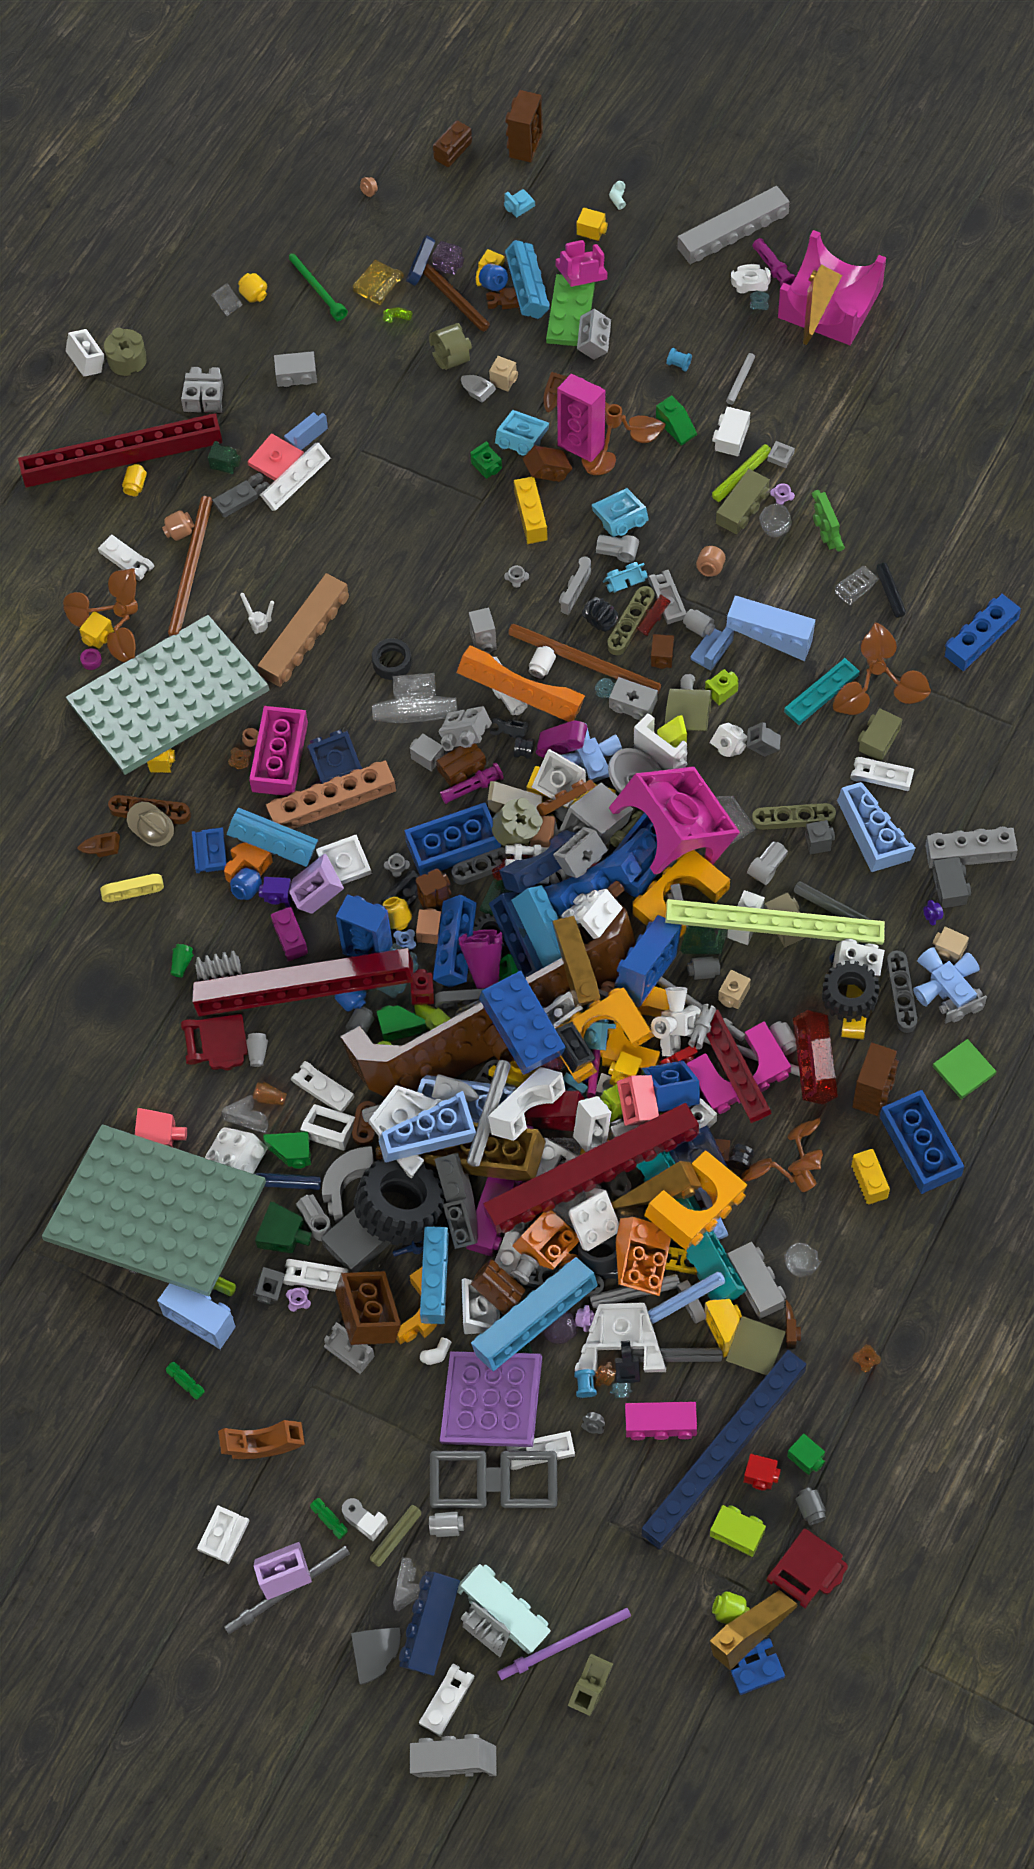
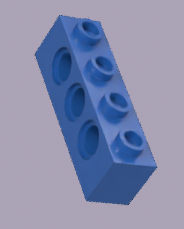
M1003 594L997 599L993 598L983 612L979 611L969 625L965 624L955 638L952 637L947 641L945 657L962 671H965L1019 619L1021 608Z
M462 895L443 901L433 980L447 987L467 982L468 965L459 945V937L466 933L467 937L473 935L476 902Z

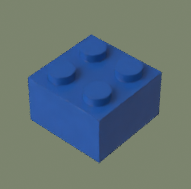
M683 1060L641 1068V1076L652 1075L658 1112H668L684 1103H687L688 1107L700 1104L699 1079Z

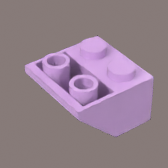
M323 854L292 879L289 892L298 909L313 914L342 891L344 887L326 854Z
M299 1542L254 1560V1569L259 1586L267 1600L312 1582Z

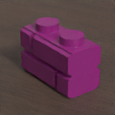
M288 907L272 913V923L287 961L308 954L306 942L292 908Z

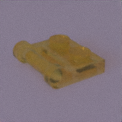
M374 260L353 285V291L381 305L385 301V296L394 285L404 278V274L398 269L394 270ZM388 277H390V279L382 287V289L379 292H376L379 289V287L384 283V281Z

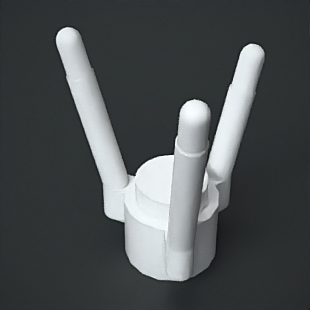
M241 593L240 596L249 614L248 620L254 633L264 632L268 627L267 622L271 621L274 601H270L266 615L262 612L253 613L245 594Z

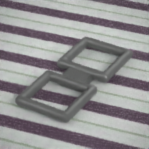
M432 1451L430 1453V1506L432 1508H484L486 1506V1492H501V1506L503 1508H555L557 1506V1453L555 1451H503L500 1455L501 1467H486V1453L484 1451ZM439 1460H477V1499H439ZM510 1460H548V1499H510Z

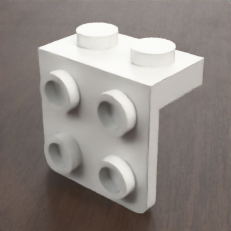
M607 889L594 890L585 895L583 893L578 895L573 901L575 905L566 910L561 917L574 916L576 923H581L592 938L596 939L601 936L621 911L622 907Z
M224 1127L218 1133L205 1158L253 1174L268 1147L253 1133Z
M598 1188L585 1192L587 1200L569 1211L570 1219L582 1249L587 1251L617 1234L619 1222L606 1190Z

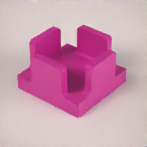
M583 240L567 243L565 251H561L560 258L556 259L555 266L571 287L607 279L608 273L604 268V253L597 244L593 245V251L585 253V242Z

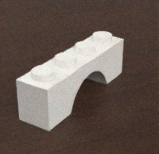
M539 1067L488 1116L492 1135L514 1141L527 1129L524 1116L525 1111L539 1104L554 1103L565 1092L562 1073Z

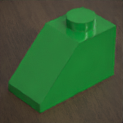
M672 395L656 405V419L665 423L664 429L681 446L697 435L685 408Z
M385 1006L377 1011L378 1022L384 1041L391 1042L427 1032L425 1019L400 1006Z
M309 1132L263 1135L268 1149L288 1167L292 1166L293 1168L300 1169L311 1165Z

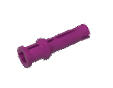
M762 238L755 240L752 247L769 266L773 278L778 279L780 286L783 283L792 285L796 277L787 270V265L777 259Z
M493 763L492 767L484 771H477L475 776L441 791L440 795L443 802L447 804L480 787L482 789L487 788L490 781H502L504 776L499 765Z

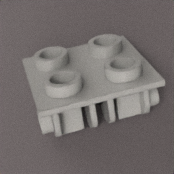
M472 1602L469 1612L466 1611L461 1617L463 1628L501 1657L511 1632L502 1622L495 1620L489 1615L485 1608Z

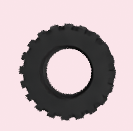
M383 1158L381 1162L376 1161L365 1170L355 1194L354 1211L356 1217L360 1218L359 1223L361 1226L367 1228V1232L371 1236L375 1235L379 1237L378 1240L385 1242V1240L389 1241L392 1245H398V1243L411 1245L412 1241L418 1243L423 1240L425 1227L436 1226L443 1209L445 1196L440 1180L438 1178L435 1179V1173L431 1169L427 1170L425 1164L420 1166L412 1178L406 1174L397 1160L385 1162ZM386 1192L401 1193L410 1198L417 1208L409 1210L396 1208L389 1204L382 1194Z

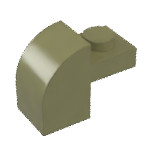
M591 1654L582 1676L574 1688L568 1706L590 1716L604 1691L613 1663Z

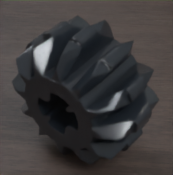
M598 597L588 601L582 610L583 617L587 619V622L596 627L597 630L604 632L609 631L611 627L613 628L618 619V613L614 610V607L609 602H605Z

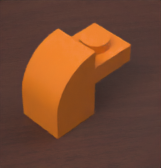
M246 842L236 845L230 850L232 860L224 868L226 881L231 882V879L243 868L254 869L261 877L273 862L271 852Z

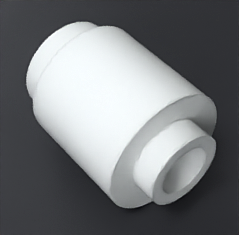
M543 646L537 648L528 670L534 677L542 679L548 674L556 658L554 651L550 647Z

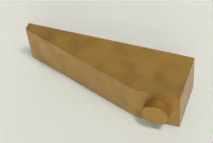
M822 264L818 271L813 270L808 279L811 284L807 293L803 344L805 345L811 339L842 277L839 273Z
M570 916L552 921L575 1007L598 1001L600 994L575 917Z
M679 1161L611 1204L614 1210L649 1205L663 1190L674 1199H686L696 1193L695 1190L702 1186L691 1163Z
M777 1591L727 1624L710 1640L713 1656L731 1670L797 1607V1603L782 1591Z

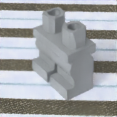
M191 367L190 372L185 374L181 397L184 412H201L203 403L204 412L222 413L224 386L219 368L212 367L209 369V374L202 373L201 368Z
M484 706L467 709L466 712L465 710H460L447 714L442 728L438 731L442 737L441 745L445 751L453 750L457 746L467 748L471 747L474 743L481 742V735L492 724Z

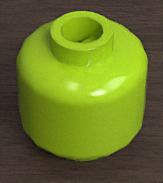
M723 1592L722 1595H717L712 1607V1613L715 1614L716 1620L724 1624H729L750 1610L744 1597L731 1592Z

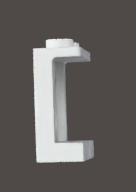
M647 714L634 727L635 749L648 754L663 770L686 767L687 743L682 741L678 747L674 748L655 734L654 717Z

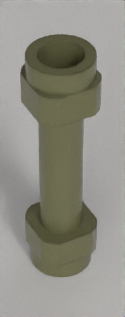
M642 810L635 812L632 821L622 830L614 833L610 838L613 846L618 847L644 814Z

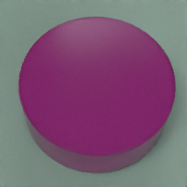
M89 648L81 653L80 660L85 669L94 670L101 665L102 658L98 650Z

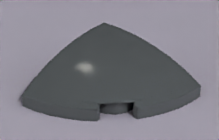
M400 1628L375 1629L351 1633L360 1685L379 1678L387 1671L386 1666L392 1658H396L401 1641Z

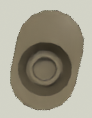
M140 802L130 808L127 814L128 826L143 841L151 846H162L171 840L174 834L173 823L155 805L149 802Z

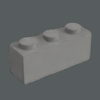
M750 1242L727 1253L747 1289L744 1293L759 1319L784 1308L786 1295L782 1287H777L773 1280L775 1275L769 1266H765L763 1262L764 1256L759 1247L755 1248L754 1244Z

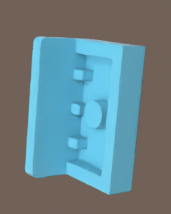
M608 1019L593 1023L584 1035V1041L589 1049L606 1050L608 1028L616 1029V1024H608Z

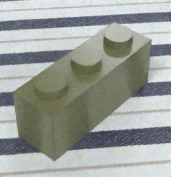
M748 469L716 512V524L738 534L741 528L744 529L747 526L749 517L758 511L762 499L765 500L769 496L771 491L769 488L770 479Z

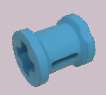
M672 348L667 358V364L678 366L683 371H687L691 363L692 354L688 353L686 355Z
M582 1369L574 1372V1377L577 1378L578 1384L577 1397L587 1398L597 1395L593 1381L595 1376L594 1370Z

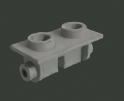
M973 988L977 993L976 998L959 1008L956 1007L951 999L942 1002L939 1009L942 1014L946 1013L945 1024L951 1021L957 1022L970 1012L977 1013L981 1011L985 1006L987 996H983L979 988Z

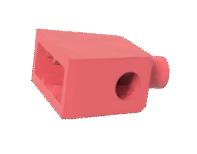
M142 1108L137 1109L136 1136L173 1147L174 1140L186 1141L187 1127H175L173 1115Z

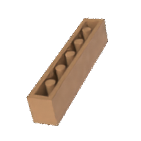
M327 573L324 575L257 665L259 675L279 687L290 679L293 669L301 664L307 650L313 648L316 638L324 633L327 623L330 619L333 620L341 604L347 602L349 593L346 583Z

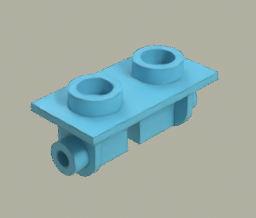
M637 562L625 566L626 570L621 572L618 569L607 573L608 577L603 580V583L608 581V591L615 593L627 588L625 582L627 579L630 586L644 582L648 578L646 571L641 570L645 564L638 565Z

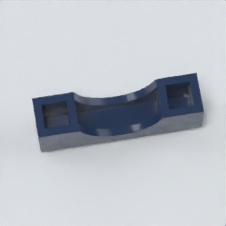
M565 830L549 840L551 845L543 853L532 858L515 860L500 869L505 889L521 894L526 889L531 888L562 869L553 854L577 833Z

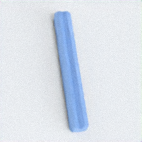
M716 1272L649 1310L651 1323H656L724 1284L725 1279L722 1273Z

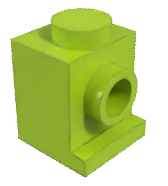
M724 669L711 680L705 681V690H712L711 698L720 705L738 691V678L732 671L728 673Z

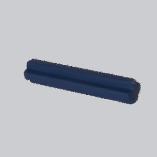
M255 1174L266 1179L264 1187L314 1190L321 1188V1177Z

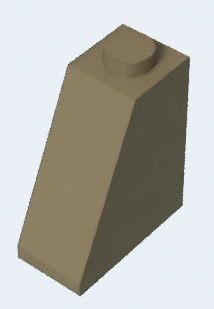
M490 781L488 810L493 819L494 815L508 801L519 798H526L536 808L538 804L542 803V796Z

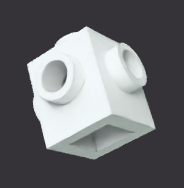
M725 723L719 725L710 743L718 748L720 754L731 757L740 755L744 751L747 736L740 727Z

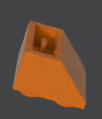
M551 1210L546 1213L543 1212L512 1247L521 1255L526 1254L534 1258L540 1266L553 1270L577 1245L579 1239L577 1234Z

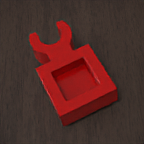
M695 1045L694 1048L689 1046L663 1059L658 1065L682 1060L687 1064L694 1060L693 1056L698 1051Z

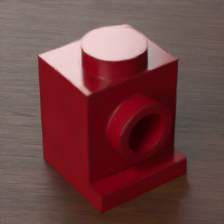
M424 969L416 970L413 973V982H411L412 1005L434 1004L432 973H428Z

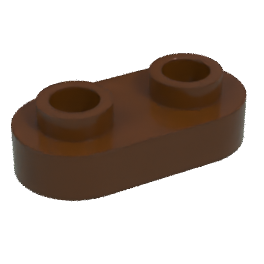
M370 1101L362 1102L356 1109L352 1135L355 1143L360 1146L371 1144L376 1135L375 1130L369 1122L364 1121L362 1116L363 1109L376 1106L375 1103ZM362 1133L368 1134L366 1138L360 1137Z

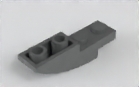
M458 1153L436 1158L435 1163L446 1199V1204H443L454 1247L457 1249L476 1244V1210L468 1173L464 1174Z

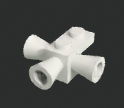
M669 987L665 989L669 1009L663 1011L661 1017H656L651 1022L652 1033L661 1039L662 1056H672L681 1051L680 1036H687L693 1033L695 1028L694 1022L698 1020L701 1010L694 1005L684 1009L687 988Z

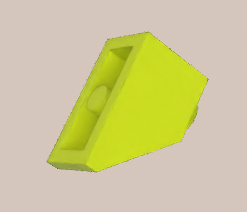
M683 715L677 716L657 730V735L674 748L678 747L682 741H687Z

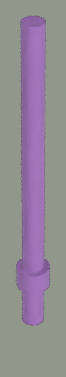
M625 1608L526 1658L520 1657L514 1660L513 1664L497 1671L501 1680L518 1672L521 1674L529 1670L528 1667L631 1617L628 1608Z

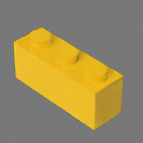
M527 477L514 480L515 497L527 544L546 541L547 525L535 478Z

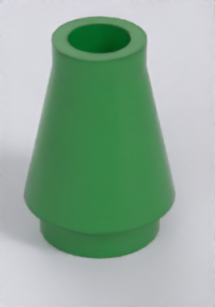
M176 944V948H173L172 969L170 973L172 976L183 978L184 972L194 956L192 947Z

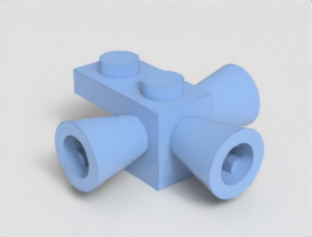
M587 728L584 746L581 749L575 750V753L562 754L560 756L585 769L589 780L592 779L594 783L609 777L608 765L604 757L613 756L622 749V746L616 734L598 744L595 738L590 739Z
M934 947L925 951L918 958L917 962L932 973L930 982L913 988L916 998L923 1006H927L938 994L943 1000L949 997L957 1008L976 998L977 993L963 978L980 970L976 959L970 953H966L954 966L950 961L943 965Z

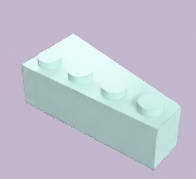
M479 1564L472 1568L459 1583L457 1592L461 1595L464 1591L469 1595L470 1604L475 1602L478 1606L485 1608L489 1615L507 1627L511 1632L509 1636L511 1640L527 1654L532 1653L551 1631L547 1627L549 1625L542 1616H535L529 1611L531 1606L522 1598L518 1600L512 1595L513 1589L504 1581L500 1583L495 1579L494 1576L496 1574L490 1567Z

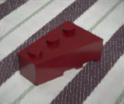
M565 1091L554 1103L539 1104L525 1111L526 1125L533 1126L534 1128L574 1132L578 1101L585 1100V1098L579 1091Z

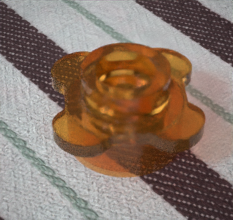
M233 748L228 764L237 769L247 768L251 751Z
M865 1345L859 1353H854L853 1360L859 1363L863 1372H869L872 1366L880 1364L881 1357L876 1354L872 1346Z
M611 1362L601 1365L597 1369L595 1375L597 1378L596 1386L600 1387L601 1384L609 1386L613 1382L616 1369L612 1368Z

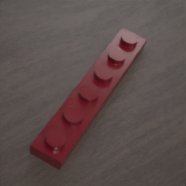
M717 1009L710 1023L711 1030L706 1034V1037L750 1122L753 1123L772 1113Z

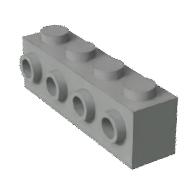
M998 827L992 830L976 829L971 832L955 831L949 834L933 833L927 836L925 845L929 868H932L934 860L959 857L961 864L964 865L1014 861L1018 851L1014 828Z

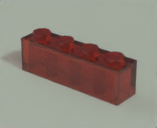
M806 1010L793 1018L802 1098L804 1101L823 1105L838 1097L828 1016Z

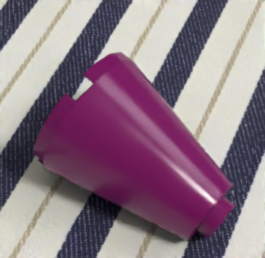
M497 930L473 931V936L467 937L466 933L459 937L460 948L477 989H486L499 982L503 937L502 932L497 934Z

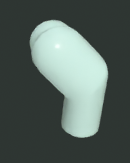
M617 181L612 186L609 194L610 199L619 210L626 206L625 201L622 199L625 189V183L622 181Z

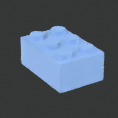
M169 1283L157 1300L165 1317L219 1349L222 1348L236 1327L230 1308L220 1302L217 1305L211 1301L210 1296L208 1297Z

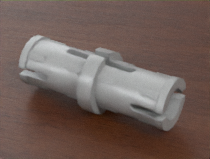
M709 1004L702 1006L699 1018L694 1022L695 1028L688 1042L694 1048L695 1042L698 1040L696 1049L702 1048L705 1036L711 1030L710 1023L716 1008L711 1005L707 1013Z

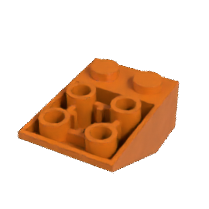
M635 1217L620 1219L616 1237L618 1285L660 1296L671 1237L654 1223Z

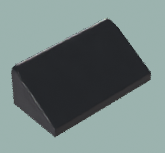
M414 870L408 871L381 899V902L383 903L392 897L404 899L409 906L418 897L416 878L419 875Z
M573 1022L555 1029L566 1047L561 1056L572 1073L595 1060V1056Z

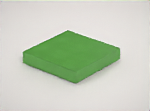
M968 1039L933 1064V1068L961 1100L996 1075L997 1072Z

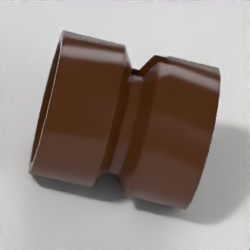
M493 1024L485 1031L483 1035L484 1042L498 1061L514 1062L513 1056Z

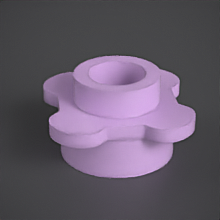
M779 484L770 492L771 496L775 497L778 505H783L784 502L793 500L795 497L787 484Z
M306 1287L287 1291L286 1297L289 1299L288 1308L290 1311L294 1312L299 1308L308 1309L311 1302L307 1297L309 1291Z
M585 1305L584 1309L579 1308L576 1313V1326L583 1327L584 1332H588L589 1326H591L594 1319V1313L589 1309V1305Z

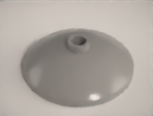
M632 748L617 751L611 757L608 764L610 780L619 794L636 773L662 770L658 763L648 754Z

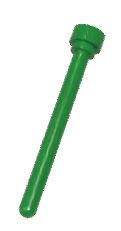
M290 254L289 260L330 307L331 316L336 321L344 319L348 313L344 305L336 303L295 254Z

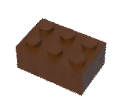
M519 90L517 97H514L512 100L511 112H507L505 123L508 124L506 136H508L507 149H509L510 158L532 162L543 134L542 95Z
M871 1042L857 1080L852 1108L878 1116L880 1109L887 1105L888 1095L893 1088L899 1060L896 1059V1050Z
M385 1271L341 1273L335 1292L350 1345L395 1343L401 1323Z

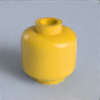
M247 273L240 279L238 283L239 293L250 303H254L257 300L261 302L267 296V283L256 273Z
M392 897L384 901L383 907L388 910L390 929H396L397 931L405 929L412 919L407 902L398 897Z

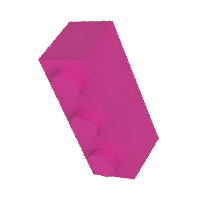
M696 1402L625 1403L626 1437H631L632 1440H643L645 1437L665 1440L669 1436H678L679 1439H690L692 1436L697 1435Z

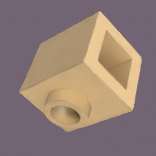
M497 356L489 370L490 382L497 388L509 391L518 377L516 362Z
M944 927L942 933L938 932L936 934L933 945H935V950L940 959L957 963L967 947L969 937Z
M730 970L719 990L718 1000L726 1007L738 1009L750 989L751 979Z

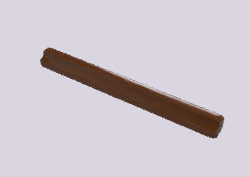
M426 264L423 274L481 331L485 332L490 327V323L431 265Z

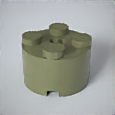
M459 323L430 333V346L434 345L435 352H432L441 369H451L470 361L469 350L472 349L471 341L469 338H465Z
M115 328L106 338L104 351L108 365L114 373L128 376L132 372H139L144 368L147 357L141 334L130 329Z
M526 798L513 799L508 801L494 815L492 833L496 840L505 847L515 843L525 846L539 832L543 820L538 810Z

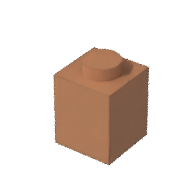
M432 908L419 909L416 929L417 942L438 944L441 911Z

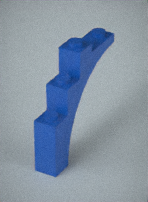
M640 829L624 846L605 860L588 869L584 875L578 878L571 877L562 882L543 887L557 916H562L566 910L575 905L574 899L582 893L585 895L594 890L606 889L615 881H619L621 884L632 883L642 871L640 865L657 847V843L649 829Z

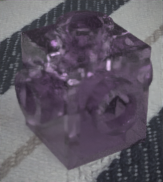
M440 241L432 255L433 267L445 273L455 275L458 268H461L464 263L462 248L455 244Z

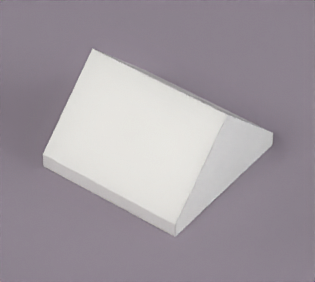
M549 749L532 788L555 800L556 797L554 795L565 789L567 792L573 789L571 785L582 779L585 783L586 770ZM574 800L570 801L564 806L568 808Z
M464 1278L462 1279L464 1333H484L496 1320L500 1319V1311L470 1285L472 1280Z

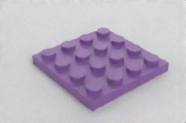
M450 1352L440 1442L452 1445L533 1447L542 1365L541 1354L515 1353L493 1372L475 1355V1352Z

